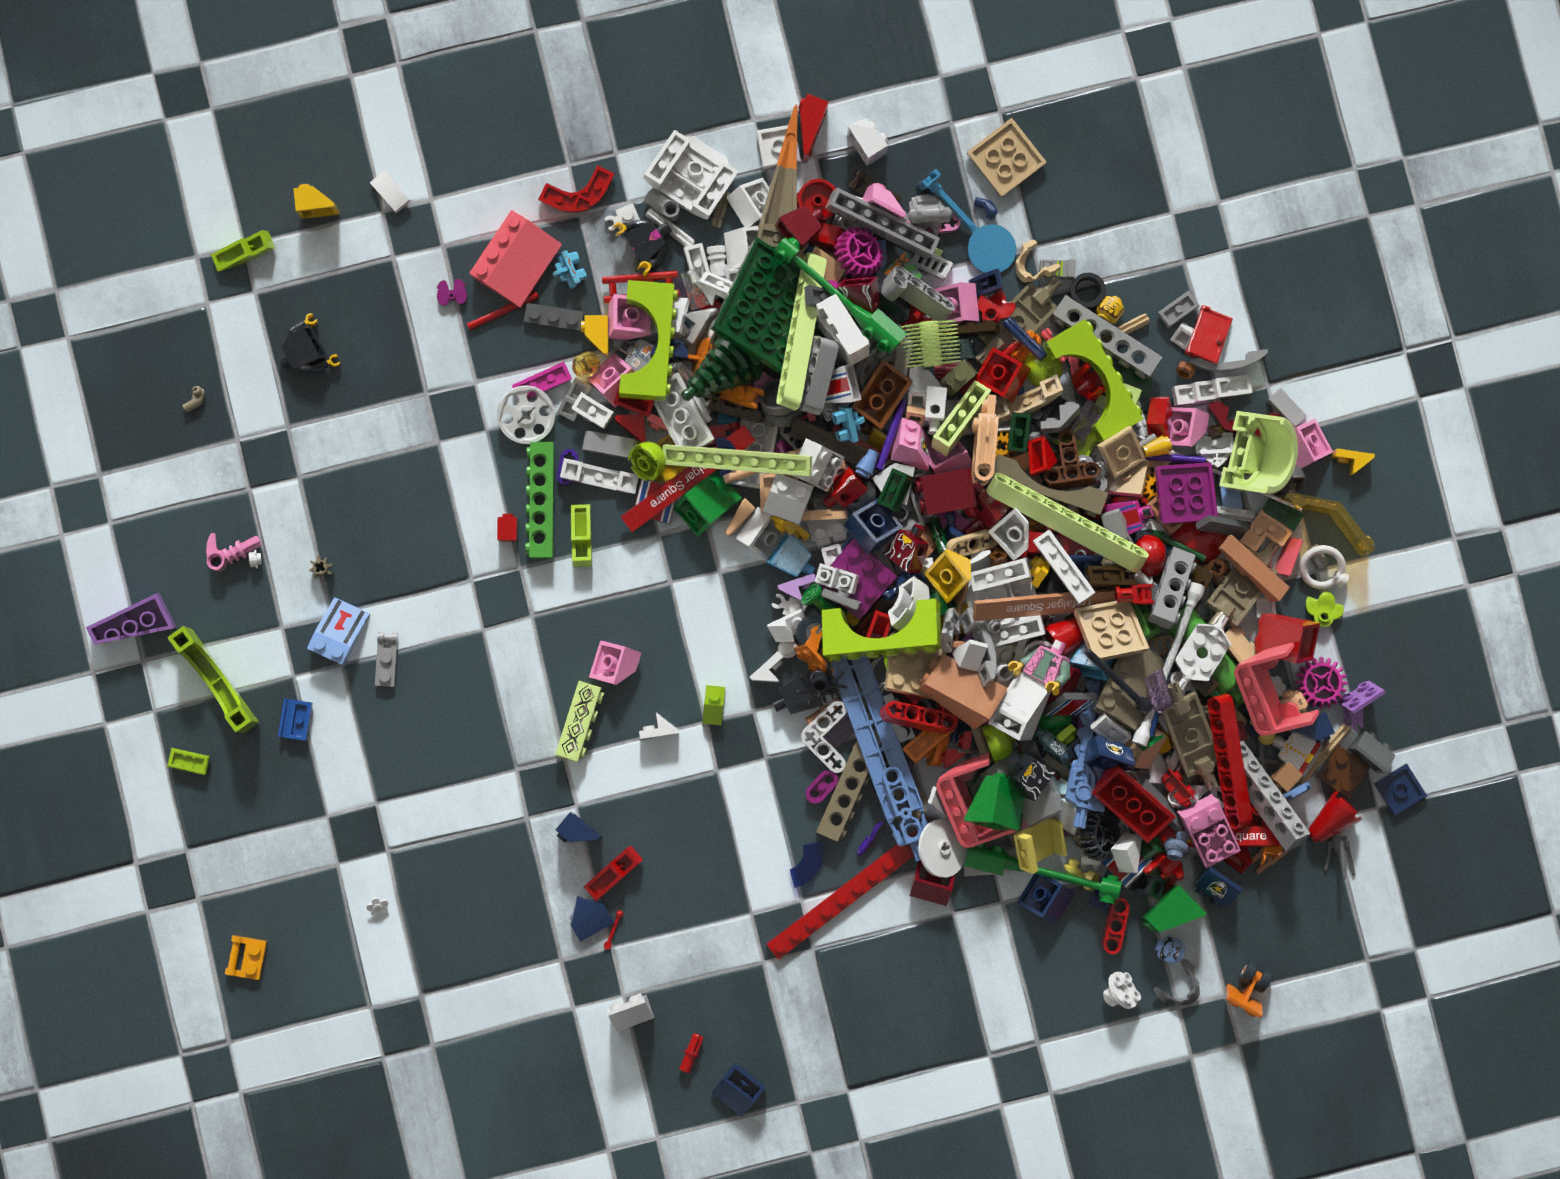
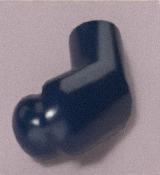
M975 197L973 206L984 208L987 212L986 218L994 220L998 214V209L993 202Z

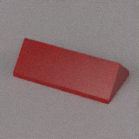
M1120 766L1104 771L1091 792L1147 843L1176 818L1172 812Z

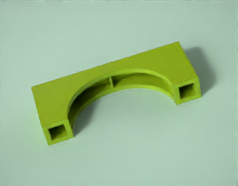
M628 280L627 304L641 308L651 317L657 329L658 345L652 359L642 369L629 374H621L619 397L666 401V395H670L671 384H667V376L671 377L672 365H668L669 358H673V346H670V339H674L675 327H671V322L676 320V309H673V301L677 302L678 290H674V284Z
M1084 319L1042 345L1051 361L1060 357L1078 358L1089 363L1100 376L1106 390V402L1100 419L1090 428L1099 443H1102L1126 427L1133 426L1143 420V413L1141 408L1133 402L1131 391L1125 388L1122 383L1123 378L1118 371L1116 372L1112 366L1113 361L1111 357L1105 354L1103 343L1094 335L1092 324Z
M936 599L916 600L914 615L902 630L894 635L875 639L863 637L853 632L847 623L846 613L841 608L822 610L823 656L831 662H839L842 658L858 660L863 656L878 658L879 655L884 654L886 656H897L898 653L913 655L917 654V651L933 653L936 652V649H942L940 644V603Z
M183 626L167 637L177 652L191 664L209 687L222 707L225 719L235 733L244 734L260 723L193 629Z

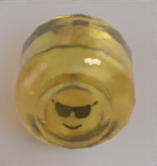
M586 351L576 356L572 362L574 374L582 379H588L596 375L601 367L600 359L591 351Z

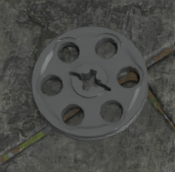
M876 341L870 345L869 356L858 362L855 371L860 392L882 359L893 367L895 366L896 349L890 354L887 351H880Z

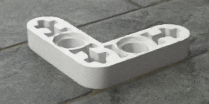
M840 700L831 702L801 733L803 743L835 773L844 770L846 765L845 759L823 736L846 714L844 702ZM834 705H842V713L836 712L833 715L836 718L834 721H832L829 715L825 714L827 711L831 714L834 711ZM827 718L829 720L828 727L821 728L818 725L819 719ZM814 732V739L818 741L820 738L822 741H819L813 748L814 742L811 739L805 740V733ZM819 746H828L829 752L826 755H820L818 753ZM832 752L835 753L834 755H832V757L836 761H838L839 759L841 760L840 768H838L837 766L835 768L832 767L834 764L829 758Z

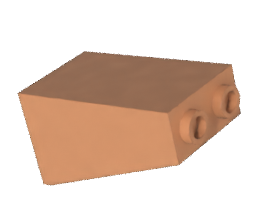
M944 653L938 658L934 657L929 664L931 668L928 673L925 672L921 677V685L918 688L974 729L990 720L1007 691L1005 686L994 680L987 687H983L977 671L959 667L955 659Z

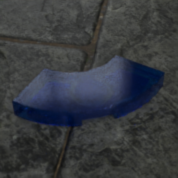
M822 841L803 845L804 854L801 861L795 867L789 869L794 888L808 882L818 871L823 858Z

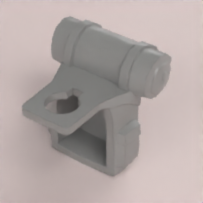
M925 194L911 198L908 219L911 224H917L923 230L931 227V230L934 231L933 235L938 237L940 224L950 222L952 211L950 207L944 208V203L937 195Z

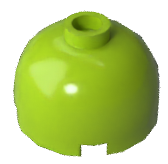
M1031 353L1024 362L1026 366L1031 368L1026 379L1035 387L1041 386V381L1058 375L1060 379L1063 373V365L1060 358L1051 361L1048 354L1046 358L1039 361Z
M643 442L629 451L628 460H631L633 464L631 469L640 479L653 481L665 471L666 461L663 449L656 443Z
M990 724L982 726L994 762L1007 758L1013 751V742L1016 739Z

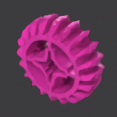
M852 227L842 232L836 240L837 244L834 246L837 250L834 255L839 258L836 262L841 263L840 269L845 268L846 274L851 273L852 278H866L876 273L882 265L881 261L884 259L881 255L884 250L880 249L882 243L877 242L878 236L873 237L872 231L867 233L866 228L861 229L860 227Z
M1314 657L1313 661H1311L1312 664L1309 661L1304 662L1307 668L1304 666L1299 667L1303 674L1296 673V676L1301 679L1294 681L1295 684H1300V687L1295 690H1302L1303 697H1307V703L1312 701V708L1317 703L1319 709H1323L1324 704L1326 708H1330V701L1336 705V698L1340 700L1343 698L1339 692L1346 693V689L1342 688V685H1347L1348 682H1342V678L1347 676L1346 674L1340 675L1339 672L1343 670L1342 667L1336 669L1338 662L1330 665L1331 658H1327L1324 663L1323 657H1319L1318 661ZM1316 667L1327 669L1321 676L1311 672ZM1331 674L1335 678V689L1330 684ZM1307 676L1313 684L1310 690L1311 692H1309L1307 688ZM1323 679L1325 685L1319 687L1317 680ZM1321 690L1331 694L1325 699L1315 697Z

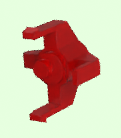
M1085 363L1071 376V380L1079 395L1095 401L1106 390L1102 380L1098 378V373L1096 371L1089 372L1090 365Z
M1162 853L1152 858L1153 861L1142 870L1148 875L1157 867L1160 872L1159 876L1164 881L1167 879L1162 895L1178 880L1182 881L1184 879L1183 863L1168 859L1167 853Z

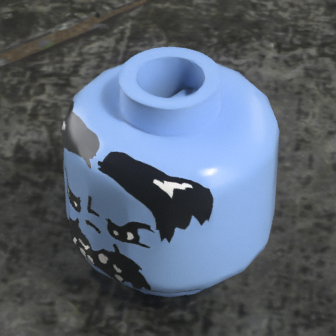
M1165 936L1163 940L1159 939L1155 950L1158 951V958L1170 964L1180 962L1186 949L1183 947L1182 941L1171 936Z

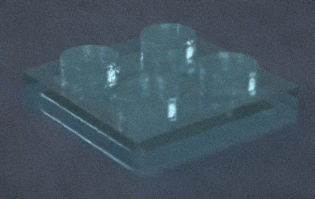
M1039 727L1034 734L1042 748L1070 771V768H1072L1071 759L1073 757L1067 752L1068 748L1062 742L1057 743L1054 740L1055 737L1048 730L1044 732Z

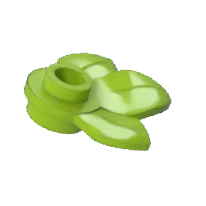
M1329 591L1323 592L1318 600L1312 597H1307L1306 610L1314 617L1315 622L1320 623V627H1329L1333 620L1339 619L1343 614L1344 606L1335 604V598ZM1321 615H1325L1327 620H1323Z

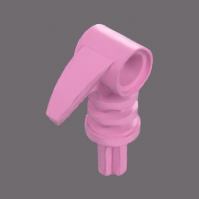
M211 533L206 548L208 567L215 571H223L229 562L233 564V560L239 561L240 556L244 559L247 558L248 552L262 545L259 537L254 536L243 543L238 540L235 542V547L230 545L229 550L226 548L218 550L216 533ZM216 557H220L222 561L218 567L213 566V560Z

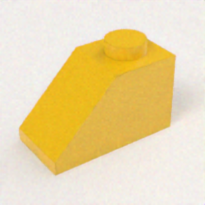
M586 315L585 321H581V332H585V337L604 356H609L608 315Z

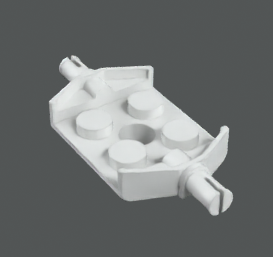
M1222 614L1217 624L1214 625L1197 624L1174 661L1182 673V679L1179 682L1182 691H1184L1191 680L1209 681L1214 670L1231 646L1229 639L1223 631V627L1229 619ZM1200 647L1207 650V656L1203 659L1197 656V650Z

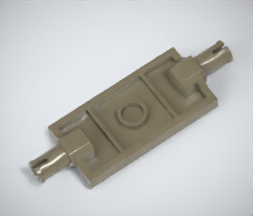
M1053 276L1043 288H1038L1030 282L1010 302L1016 304L1015 310L1010 317L1025 332L1031 330L1035 333L1057 309L1058 306L1051 300V295L1062 286L1060 280L1053 285L1057 281V277ZM1001 319L997 323L1000 326V334L978 336L986 345L975 357L977 362L980 361L979 364L981 366L992 347L1002 352L1017 340L1003 326V321L1006 319Z
M1270 540L1264 550L1259 553L1254 552L1249 547L1247 548L1275 574L1278 572L1271 564V558L1280 548L1278 544L1273 547L1276 542ZM1232 566L1205 602V605L1216 613L1211 621L1208 622L1209 625L1217 624L1223 614L1229 618L1227 623L1236 628L1262 594L1247 575L1242 576L1234 566Z
M1173 682V686L1171 684L1167 686L1173 701L1159 707L1185 776L1188 778L1199 774L1204 780L1206 789L1213 790L1212 786L1214 785V788H1217L1218 783L1213 774V768L1217 765L1211 729L1197 693L1192 692L1183 696L1179 682Z

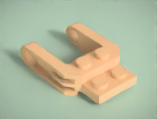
M988 395L987 399L983 400L981 413L972 422V432H974L971 466L973 485L977 482L976 479L982 481L980 484L983 487L989 483L995 468L998 417H995L996 395ZM979 472H983L986 477L980 476Z
M845 460L842 461L839 470H846ZM775 473L759 474L761 513H766L763 512V508L775 478ZM782 474L784 476L798 480V478L793 475ZM848 509L805 510L800 521L848 518Z

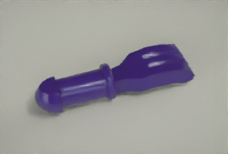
M879 821L874 826L870 836L865 837V840L857 850L859 856H862L871 843L874 842L875 834L883 825V821Z

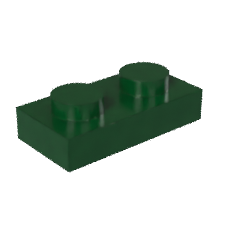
M1270 497L1262 509L1264 513L1276 519L1293 532L1304 516L1298 510Z

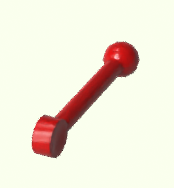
M621 910L616 912L617 917L609 938L604 943L605 949H610L612 946L613 935L620 918L623 917Z

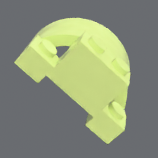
M1237 411L1233 430L1237 431L1229 466L1228 468L1223 467L1219 486L1231 490H1247L1265 494H1273L1280 491L1289 482L1296 466L1298 442L1294 427L1284 417ZM1257 428L1260 430L1261 437L1253 435ZM1244 475L1251 476L1247 480L1244 479Z

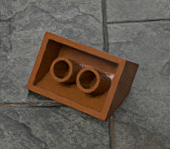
M882 359L860 392L862 400L854 401L850 408L853 411H857L858 416H863L872 427L882 429L913 381Z

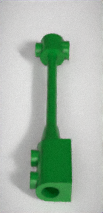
M785 237L773 251L776 261L779 263L785 262L787 265L793 261L832 296L836 294L861 326L863 336L867 339L873 338L878 343L877 347L880 351H887L891 354L900 345L907 333L879 309L872 314L854 305L798 256L800 243L795 238L787 239Z
M982 843L968 849L964 866L1002 876L1004 869L1024 872L1020 869L1018 859L1004 852L1005 848L994 845L993 849L986 847V843ZM1038 867V871L1034 873L1100 890L1099 901L1115 904V901H1118L1122 882L1118 881L1119 877L1108 875L1107 878L1103 877L1102 883L1041 867Z

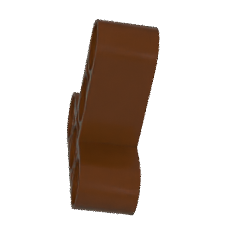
M1069 429L1062 430L1058 435L1062 466L1052 467L1045 471L1046 487L1054 490H1063L1097 484L1101 479L1099 465L1095 462L1079 463L1074 432ZM1064 439L1072 440L1070 443L1062 442ZM1068 456L1074 457L1071 461H1067L1065 458ZM1090 471L1096 472V474L1093 476H1090L1087 473ZM1070 474L1077 475V477L1073 479L1069 478L1068 476ZM1051 477H1057V478H1058V479H1057L1056 481H1054V482H1053V481H1049V478H1051Z

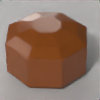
M1181 361L1175 371L1178 376L1184 379H1191L1196 369L1193 364Z

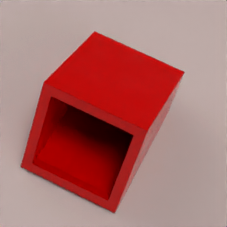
M1273 613L1261 615L1258 621V635L1254 641V652L1260 653L1263 650L1293 642V649L1287 657L1280 658L1281 660L1295 664L1313 661L1320 623Z

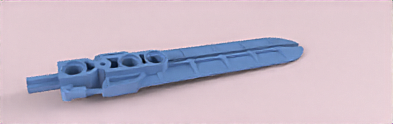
M863 656L858 660H851L852 665L850 666L847 658H842L839 662H831L835 678L844 671V675L836 683L837 685L848 687L847 689L839 688L884 816L893 831L892 835L899 846L910 843L915 860L919 861V839L923 829L928 824V820L926 821L921 798L891 723L883 721L880 717V709L883 707L882 702L884 699L870 660L867 656ZM851 669H854L860 688L862 690L861 693H859ZM862 696H864V699L866 701L868 710L872 718V720L870 721L861 699ZM873 723L882 745L881 748H879L873 729L871 727V724ZM881 751L885 753L889 768H886ZM890 771L896 774L894 782L887 780L886 776ZM897 789L903 793V798L900 801L895 800L893 797V793ZM911 811H920L922 822L911 816ZM897 816L901 818L898 825L899 830H896L892 823ZM910 826L916 829L914 837L907 835V829Z

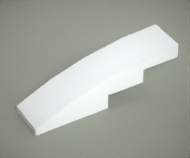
M1249 374L1171 387L1174 406L1253 393Z

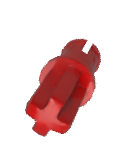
M695 1033L692 1035L687 1050H684L685 1056L679 1067L680 1070L691 1073L696 1057H699L698 1051L704 1039L703 1036Z

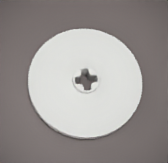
M933 820L925 826L920 835L918 845L920 860L930 874L942 878L950 877L961 869L966 859L967 848L960 845L950 820Z

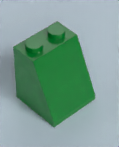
M715 470L688 491L674 507V510L699 538L734 508L742 498L739 492L729 483L725 484L723 474Z
M995 773L994 776L986 775L964 817V821L993 830L1019 831L1024 797L1019 793L1009 777L1006 778V774Z
M1173 885L1162 895L1161 900H1157L1141 918L1144 920L1142 924L1149 931L1162 932L1203 917L1207 913L1179 885Z

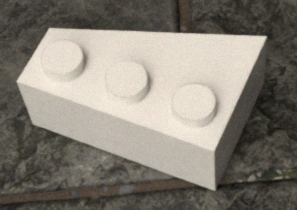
M835 294L816 304L818 329L827 339L838 342V353L847 364L852 366L868 357L870 343L863 336L838 296Z

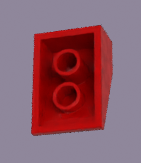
M808 93L805 99H801L798 106L803 161L805 163L809 160L828 112L829 104L828 101Z

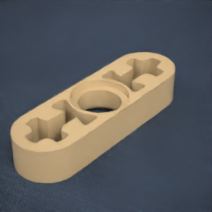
M985 529L951 539L946 545V550L948 549L961 556H967L994 548L998 542L988 532L990 530ZM975 539L974 547L969 548L970 541Z

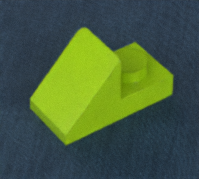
M706 685L702 724L722 726L725 687Z

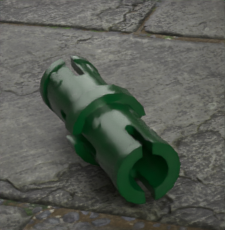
M933 518L928 521V525L932 532V541L936 544L940 556L946 550L947 535L942 529L940 519Z

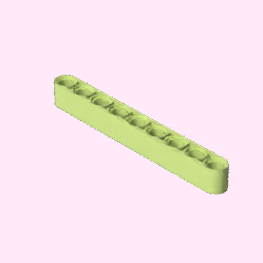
M807 252L803 261L824 278L826 258ZM802 269L800 270L776 401L778 405L794 411L799 408L802 401L817 318V308L806 306L804 287L808 285L821 287Z
M994 474L986 490L991 497L1013 509L1017 508L1019 512L1132 572H1140L1149 556L1141 547L1003 474Z

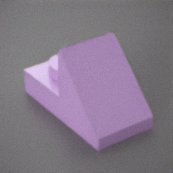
M811 574L777 585L780 592L801 601L802 596L799 588L802 587L803 590L808 589L815 583L816 577L815 574Z

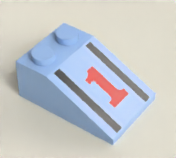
M334 597L316 628L307 649L345 666L370 613Z

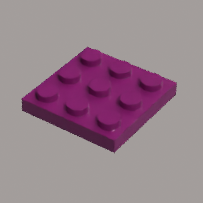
M1212 462L1154 467L1161 525L1198 522L1207 515L1218 517Z
M855 538L852 539L830 565L860 575L855 594L849 595L850 598L862 602L860 609L854 610L842 605L858 620H861L898 577L872 553L867 554ZM819 584L823 589L828 588L835 592L839 591V589Z

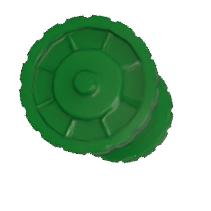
M818 583L811 585L804 592L801 603L804 606L813 603L820 610L837 609L820 595L822 588ZM839 606L838 608H841L847 615L848 610L843 606Z

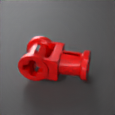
M1138 584L1130 588L1115 587L1116 604H1120V602H1131V604L1137 605L1154 604V600H1152V588L1154 586L1153 584Z

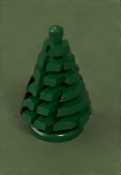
M719 335L711 350L706 354L705 359L700 363L699 368L694 372V377L690 378L687 384L688 388L681 392V396L685 401H690L694 396L700 398L716 393V390L722 392L728 388L733 389L737 386L757 382L761 379L760 376H762L761 368H764L766 365Z

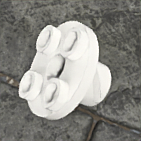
M1115 972L1110 975L1109 988L1103 993L1106 1003L1110 1006L1120 1004L1126 1009L1135 1007L1138 1001L1141 1000V995L1132 983L1131 975L1127 972Z

